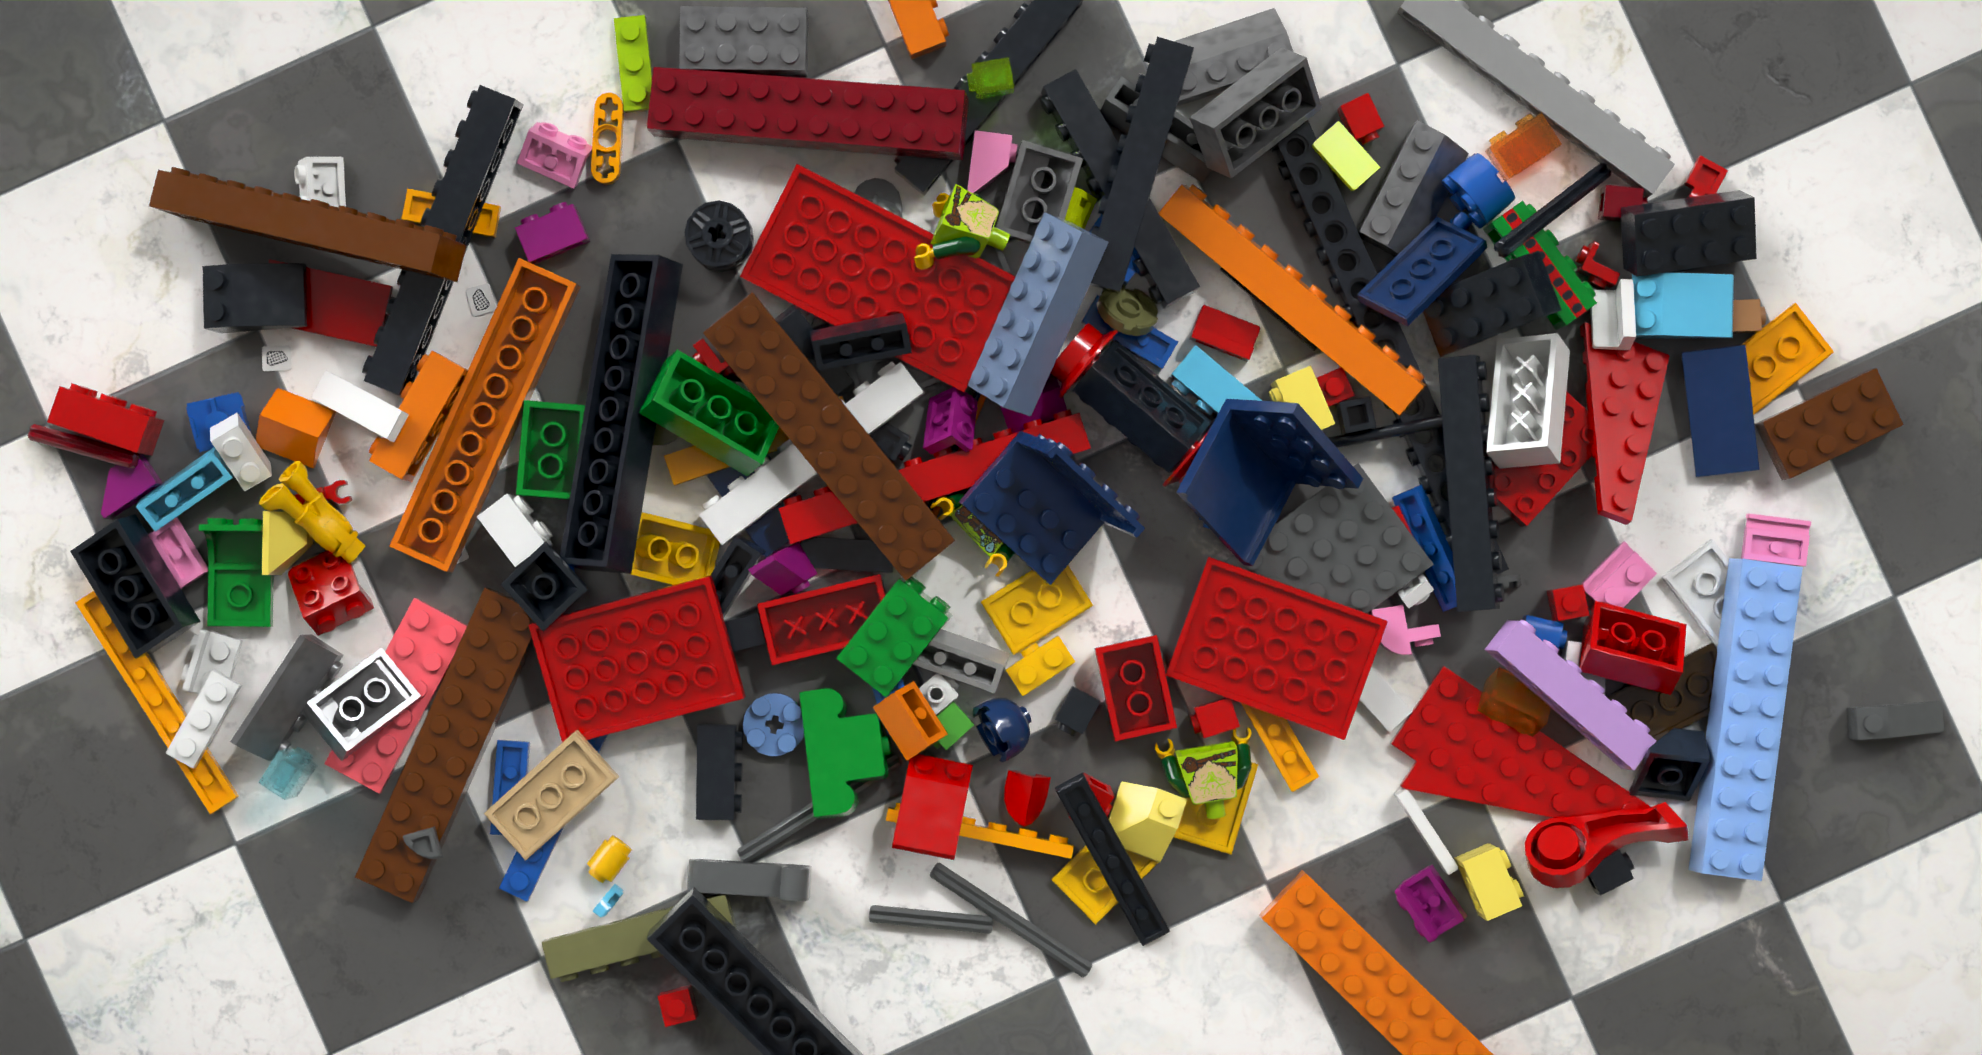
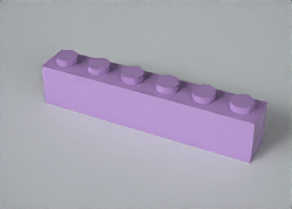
M1507 620L1484 650L1621 769L1635 770L1646 756L1648 749L1656 742L1648 734L1650 729L1637 719L1633 721L1626 714L1628 710L1621 703L1614 699L1610 701L1603 694L1605 690L1602 686L1593 680H1586L1580 674L1582 670L1578 665L1570 660L1565 661L1557 654L1559 649L1547 640L1542 641L1534 634L1536 629L1524 620Z

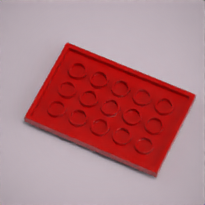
M1208 556L1166 676L1345 740L1388 621Z
M712 575L561 615L545 631H542L536 623L528 625L562 742L576 730L586 740L741 700L746 697Z

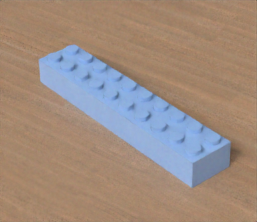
M1729 558L1706 731V743L1710 761L1700 780L1688 870L1702 874L1762 881L1803 567Z

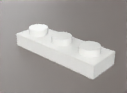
M212 670L166 754L191 768H196L242 685Z

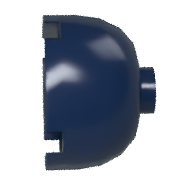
M994 698L973 708V718L979 715L981 722L976 726L977 731L993 756L997 754L1002 756L999 760L1000 762H1006L1024 750L1029 741V723H1031L1030 714L1024 706L1019 707L1015 702L1007 698Z

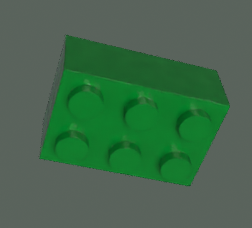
M524 400L516 495L570 500L585 405Z

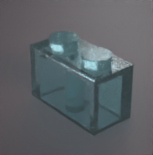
M300 747L279 750L258 783L284 800L298 797L318 765L311 761L313 756Z

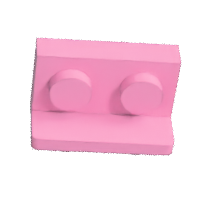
M537 122L528 130L517 164L574 189L578 185L587 158L592 154V146L587 144V141L580 136H569L558 131V128L553 124Z

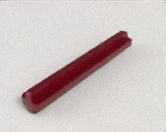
M36 424L30 426V432L28 433V438L31 441L131 469L137 467L140 458L138 453Z

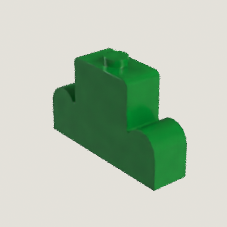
M825 688L799 692L814 817L821 820L850 815L858 805L857 793L850 787V784L882 780L888 777L886 755L891 754L889 736H884L882 721L877 714L843 718L847 712L846 701L833 689Z

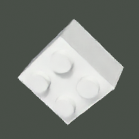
M506 494L479 514L477 518L515 567H519L544 542L547 541L552 547L553 544L549 539L553 535L542 521L539 522L537 520L535 522L530 515L534 510L523 496Z

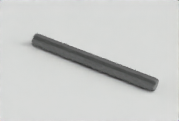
M895 752L886 755L889 774L899 768L902 763ZM878 780L850 784V787L856 793H859ZM812 802L738 848L737 853L744 863H748L816 820Z
M935 864L930 872L932 879L1079 976L1086 977L1092 968L1090 961L943 864Z

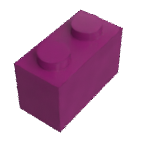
M562 202L549 208V214L541 217L538 214H533L520 220L521 225L515 227V230L529 263L536 265L591 242L577 207L574 204L567 205V202Z

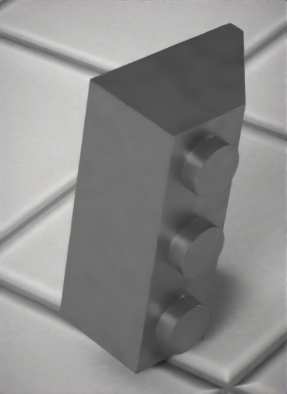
M1022 140L996 228L1010 233L1009 238L1031 243L1044 212L1065 220L1083 158Z

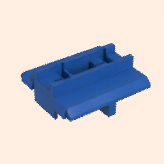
M239 392L187 403L186 410L199 452L211 450L214 447L210 441V428L236 413L239 414L251 432L250 423L245 412V405Z

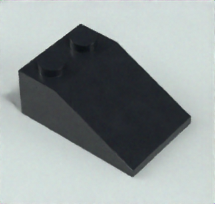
M264 263L202 266L204 329L222 334L308 326L306 264Z

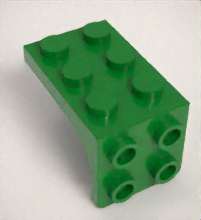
M207 518V524H199V531L204 532L208 547L207 626L273 627L274 575H262L263 520L239 519V525H234V519Z
M913 576L906 581L903 577L896 581L836 658L885 697H888L936 634L953 616L948 612L951 606L938 596L931 598L923 591L926 589V586Z

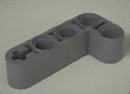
M689 859L687 891L695 887L700 893L780 897L779 899L789 901H808L810 898L811 866Z

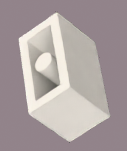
M238 413L210 428L211 443L244 492L272 476L271 462Z

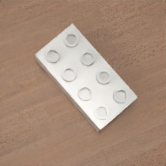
M1558 333L1497 339L1486 452L1500 469L1560 463L1570 350Z

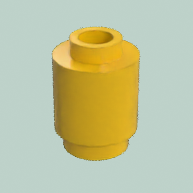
M612 835L609 840L605 839L587 862V865L591 867L588 873L601 883H604L606 879L612 882L630 859L628 855L632 849L619 838Z

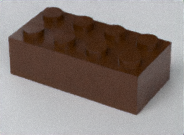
M1874 368L1756 423L1755 427L1781 480H1787L1904 424L1877 368Z

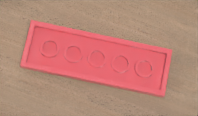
M414 598L385 652L421 697L343 761L331 750L324 764L379 794L382 793L443 681L467 625Z

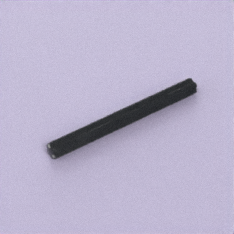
M1600 163L1496 242L1494 250L1498 252L1499 257H1507L1611 176V170L1607 168V164Z

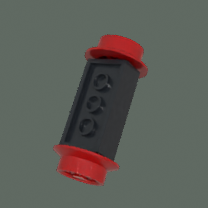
M1087 323L1058 356L1050 372L1062 383L1059 397L1062 399L1083 375L1082 379L1072 390L1079 396L1080 400L1092 407L1108 424L1114 426L1126 436L1131 444L1139 447L1156 465L1162 467L1168 473L1181 459V463L1162 485L1166 487L1177 481L1181 484L1209 430L1199 441L1197 439L1212 421L1117 340L1099 357L1118 331L1115 329L1103 335L1090 323Z

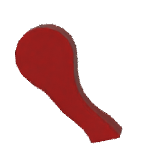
M1666 802L1648 809L1616 810L1585 816L1549 818L1538 823L1529 832L1525 841V856L1529 871L1533 878L1541 884L1552 888H1569L1581 883L1603 859L1625 845L1645 841L1665 843L1688 841V829L1686 823Z

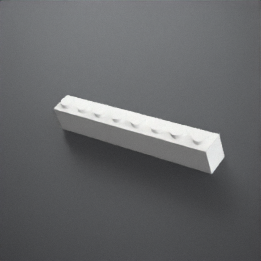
M893 361L887 364L878 372L880 375L879 379L872 384L868 381L862 383L853 391L855 397L845 404L869 435L925 394L901 362L897 365ZM790 439L777 448L780 452L779 455L771 461L768 457H765L763 464L746 480L743 476H740L728 485L729 493L721 499L718 495H715L702 505L705 511L699 516L721 545H726L735 536L742 533L818 475Z

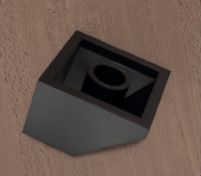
M547 541L501 583L502 587L542 631H545L589 589Z
M1673 728L1648 749L1629 789L1630 795L1690 801L1710 761L1704 731Z

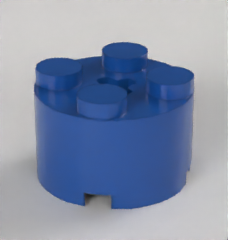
M1474 153L1450 172L1441 182L1453 194L1450 197L1453 205L1460 212L1466 209L1470 213L1469 218L1481 229L1515 200V195L1506 180L1502 183L1496 175L1499 171L1484 156Z

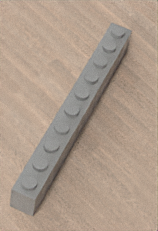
M1405 0L1397 11L1398 14L1596 161L1607 164V168L1631 187L1643 188V196L1648 198L1653 195L1675 164L1669 160L1671 156L1668 152L1658 146L1655 148L1651 147L1645 142L1646 137L1632 127L1630 129L1624 127L1619 123L1621 119L1618 115L1609 109L1604 111L1594 104L1595 99L1583 90L1577 92L1569 86L1570 81L1559 72L1555 71L1554 74L1544 67L1545 62L1533 53L1527 55L1518 48L1520 44L1513 37L1507 34L1504 36L1500 35L1494 30L1495 25L1490 20L1481 15L1479 17L1473 15L1468 11L1470 7L1463 0Z

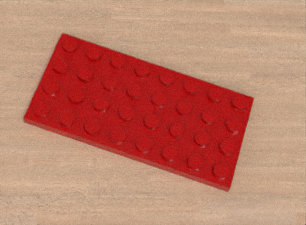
M796 164L740 275L741 278L834 326L903 313L912 353L895 357L962 392H965L968 387L972 372L978 363L985 343L990 336L1016 276L981 258L970 256H951L939 260L933 257L934 262L931 267L927 269L917 268L914 260L916 247L919 244H927L930 248H933V244H931L933 233L799 164Z

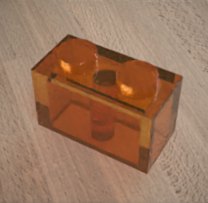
M1530 113L1515 123L1517 129L1507 135L1505 130L1488 140L1491 146L1485 150V153L1504 181L1510 180L1562 145L1542 113L1536 117H1533Z
M1498 667L1485 681L1477 711L1487 715L1492 720L1500 721L1515 728L1522 734L1534 737L1547 724L1551 707L1511 672Z

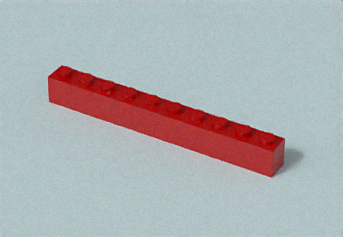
M1071 409L1053 414L1054 421L1042 424L1040 418L1023 424V432L1036 437L1041 434L1046 439L1051 438L1056 443L1061 442L1073 454L1091 449L1080 412L1072 415ZM1011 428L993 433L994 440L982 443L981 438L974 439L973 448L968 452L960 450L953 453L951 447L934 453L935 459L923 462L921 457H917L903 462L905 468L900 469L899 472L924 502L966 489L975 484L1019 432L1012 433ZM828 486L814 490L815 497L802 500L801 495L783 500L784 507L779 508L790 544L858 522Z

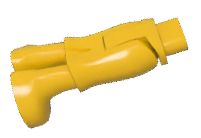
M300 461L292 463L281 474L279 478L281 483L271 487L262 496L259 505L267 511L278 509L285 511L294 518V523L302 526L322 548L333 553L335 557L341 556L350 564L365 548V544L357 538L359 533L353 530L352 525L345 516L328 503L323 493H319L308 479L307 468ZM289 489L297 492L306 502L302 505Z

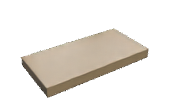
M576 730L483 814L526 861L617 780L619 776L585 737Z

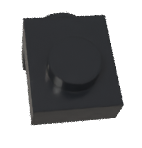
M887 422L870 435L894 464L898 459L904 461L912 447V444L908 443L911 437Z

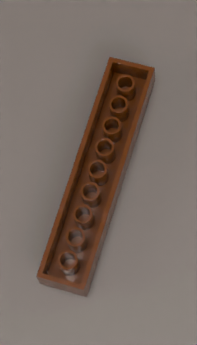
M172 167L171 172L158 169L149 207L180 218L458 282L467 245L457 242V235L443 232L444 230L427 225L421 227L401 219L394 221L371 212L364 214L356 209L339 205L338 208L315 199L308 201L289 193L283 192L278 194L274 193L273 190L255 186L252 188L240 182L232 180L222 181L218 180L217 177L202 173L196 175L176 167Z
M753 292L703 332L905 581L955 541Z
M484 588L355 875V878L411 903L419 900L437 859L425 858L415 853L406 845L403 836L435 826L442 849L533 646L528 625L535 622L513 598L491 588Z

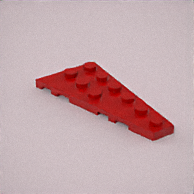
M1584 322L1580 326V335L1584 337L1585 351L1582 353L1583 364H1586L1588 379L1585 388L1589 429L1593 431L1594 445L1591 446L1592 458H1595L1597 476L1594 478L1598 515L1628 525L1633 519L1670 355L1637 342H1633L1630 350L1594 349L1592 347L1591 324Z

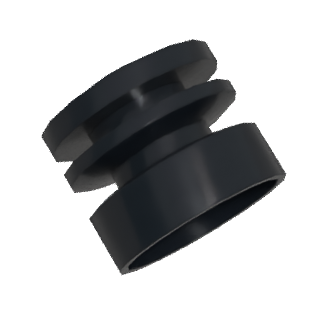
M720 200L706 202L696 208L688 218L684 232L686 245L694 258L706 268L719 272L734 270L744 264L752 253L755 241L753 228L744 213L732 203ZM722 227L726 235L725 239L719 238L717 242H714L715 238L711 232L713 230L718 231Z

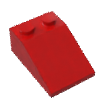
M917 754L909 760L892 848L950 860L955 859L973 765Z

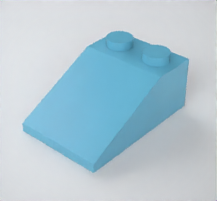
M1665 272L1638 277L1632 274L1636 338H1733V274Z

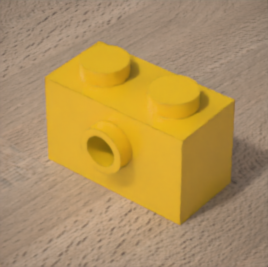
M1057 635L1040 647L1035 642L1020 652L1023 658L1005 670L1021 695L1024 696L1075 663V660Z

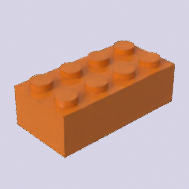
M431 351L429 355H423L416 368L419 372L413 383L409 381L401 393L400 398L404 400L398 409L409 414L395 442L378 436L369 449V453L372 454L369 459L370 462L396 477L413 482L437 440L468 372V369L435 351Z

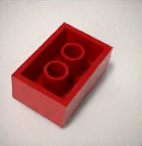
M71 383L70 388L59 386L47 420L48 423L136 453L153 455L165 421L156 418L157 411L131 404L130 408H127L128 401L102 393L100 398L96 397L98 391L73 383Z
M1595 600L1589 616H1587L1584 622L1579 667L1584 673L1671 695L1683 673L1687 624Z
M1157 635L1094 648L1115 741L1177 728Z

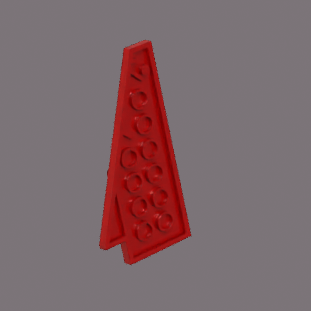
M1442 666L1413 708V712L1407 717L1390 742L1391 745L1415 760V763L1400 784L1401 787L1409 790L1553 818L1585 816L1616 810L1648 809L1651 807L1635 795H1630L1629 791L1445 666Z

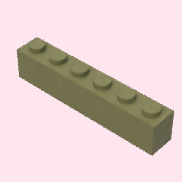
M728 894L707 897L706 899L737 929ZM674 906L545 939L541 943L550 978L559 977L560 982H565L578 978V972L590 969L591 974H596L609 970L608 964L620 961L621 966H627L640 962L639 956L651 953L652 958L663 956L647 940L649 930Z

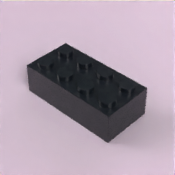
M1737 190L1621 207L1623 269L1637 277L1757 259L1755 197L1743 191Z
M1536 251L1450 285L1423 311L1439 356L1442 357L1544 318L1562 309L1540 251Z
M136 514L116 519L70 551L135 659L154 653L201 622Z

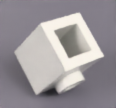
M936 673L919 689L937 715L959 696L956 689L960 686L954 679Z

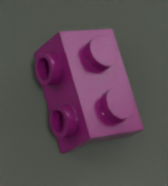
M1433 864L1402 881L1395 890L1398 904L1403 910L1408 911L1414 920L1415 929L1429 943L1435 941L1440 934L1467 918V914Z

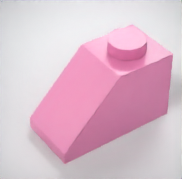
M975 130L967 188L969 192H981L1008 171L1009 162H1016L1018 144L1012 143V135Z

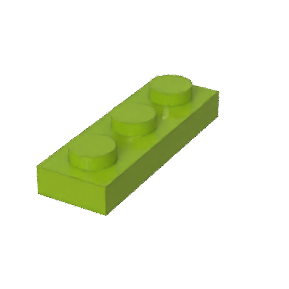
M646 16L614 18L624 112L649 110L652 68Z

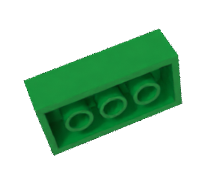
M678 349L663 362L639 412L745 476H749L763 464L779 429L778 424L752 393Z

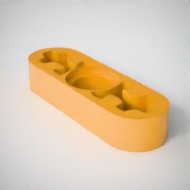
M614 93L600 95L595 102L591 173L596 181L603 185L615 183L621 174L624 108L622 100ZM608 100H612L613 104L618 106V109L613 110L611 113V121H618L617 127L611 124L600 125V120L607 122V113L601 107L602 105H607ZM606 130H611L616 134V143L608 148L601 146L599 143L600 134ZM598 151L605 154L616 152L615 158L609 156V166L614 168V173H609L608 178H603L602 173L597 171L598 167L604 166V156H598Z

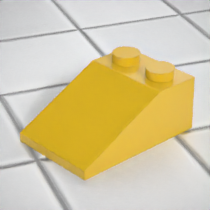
M642 512L631 575L672 585L709 576L715 567L720 542L708 528Z

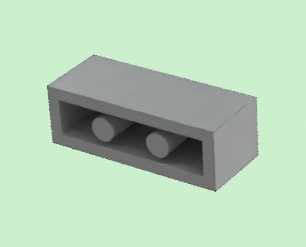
M941 629L913 665L995 693L1000 684L1010 653Z

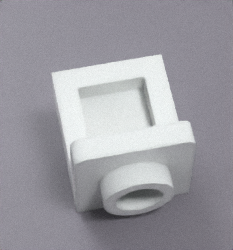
M1421 573L1398 590L1397 593L1406 606L1410 608L1413 605H1419L1426 601L1430 595L1429 593L1434 589L1424 574Z

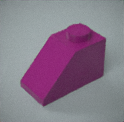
M138 453L140 458L137 467L134 469L115 465L109 469L101 515L104 519H114L163 483L144 454Z
M799 542L770 555L748 569L752 576L780 595L791 590L794 595L811 586L808 580L817 575L816 570Z

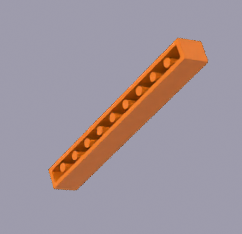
M1181 184L1160 210L1159 215L1399 416L1403 415L1427 386L1422 382L1425 376L1412 365L1405 368L1397 360L1400 358V355L1388 345L1381 348L1375 343L1373 339L1376 335L1361 324L1357 328L1349 321L1352 317L1351 314L1338 304L1332 307L1326 302L1327 295L1314 284L1308 287L1300 279L1303 275L1290 264L1284 267L1276 259L1279 255L1266 244L1260 247L1252 239L1255 235L1242 224L1236 227L1228 219L1231 215L1218 204L1212 207L1204 199L1207 195L1194 184L1191 187Z

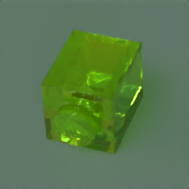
M1009 57L972 63V72L966 73L969 92L976 91L977 99L1014 93Z

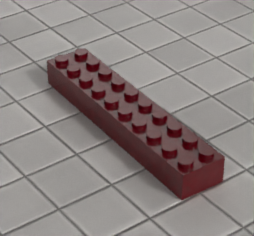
M653 67L647 129L654 137L963 161L969 98L965 90Z

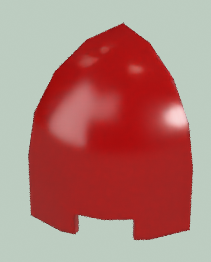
M1008 770L1004 801L1008 813L1015 822L1025 827L1032 824L1039 817L1047 799L1051 777L1040 774L1030 776L1021 773V771Z

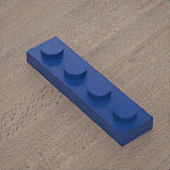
M1421 484L1393 496L1392 499L1395 506L1399 505L1413 537L1434 564L1425 573L1444 612L1457 607L1453 552Z

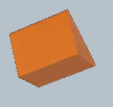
M277 388L259 415L256 441L261 449L295 462L300 461L303 465L314 469L336 411Z

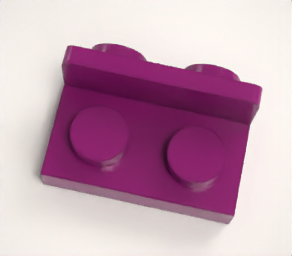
M955 387L929 398L923 449L930 454H934L956 444L965 452L972 450L977 400L967 392H962Z

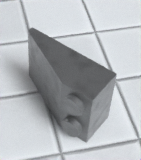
M380 648L309 700L302 713L339 759L343 761L415 703L421 695L386 652Z

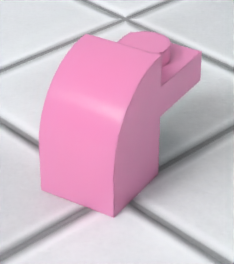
M1403 605L1369 611L1370 615L1388 621L1380 645L1389 652L1412 655L1410 642L1414 641L1415 647L1434 644L1433 638L1441 637L1439 624L1407 629Z

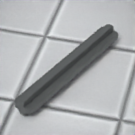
M872 905L869 911V921L872 923L990 934L993 930V918L990 916Z

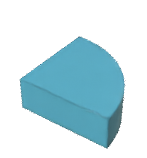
M614 884L593 909V912L600 918L605 917L622 896L624 890Z

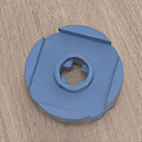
M771 693L756 699L746 710L743 719V731L748 744L759 753L768 756H781L794 750L804 738L801 707L791 697L780 693ZM773 716H778L779 722L784 723L783 729H777L776 734L770 733V727L766 726V721L772 720Z

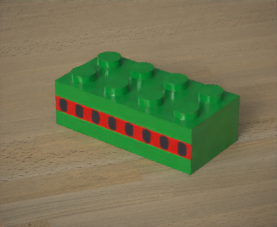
M1522 200L1483 230L1492 243L1495 244L1537 211L1531 204L1526 205ZM1542 229L1504 259L1508 262L1520 256L1540 251L1562 309L1546 317L1555 330H1558L1597 304L1594 299L1596 293L1587 281L1581 282L1575 272L1578 269L1573 260L1568 255L1563 257L1556 247L1559 245V242L1549 229L1546 231Z

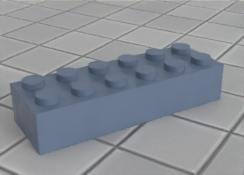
M1044 212L967 386L1004 408L1028 416L1032 415L1106 250L1108 241L1069 221Z

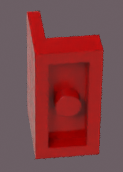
M1203 305L1189 340L1248 362L1253 353V347L1260 332V326Z

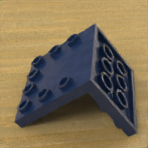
M1226 399L1176 493L1243 565L1253 566L1295 484H1305L1312 487L1330 486L1336 489H1358L1364 478L1299 403Z
M1020 431L962 497L959 503L1046 583L1051 585L1103 524L1136 538L1143 532L1145 527L1138 522L1140 515L1130 506H1123L1116 500L1118 495L1106 484L1100 486L1095 482L1093 478L1096 474L1083 463L1078 466L1071 459L1073 452L1061 442L1056 443L1051 438L1046 439L1041 434L1036 437Z

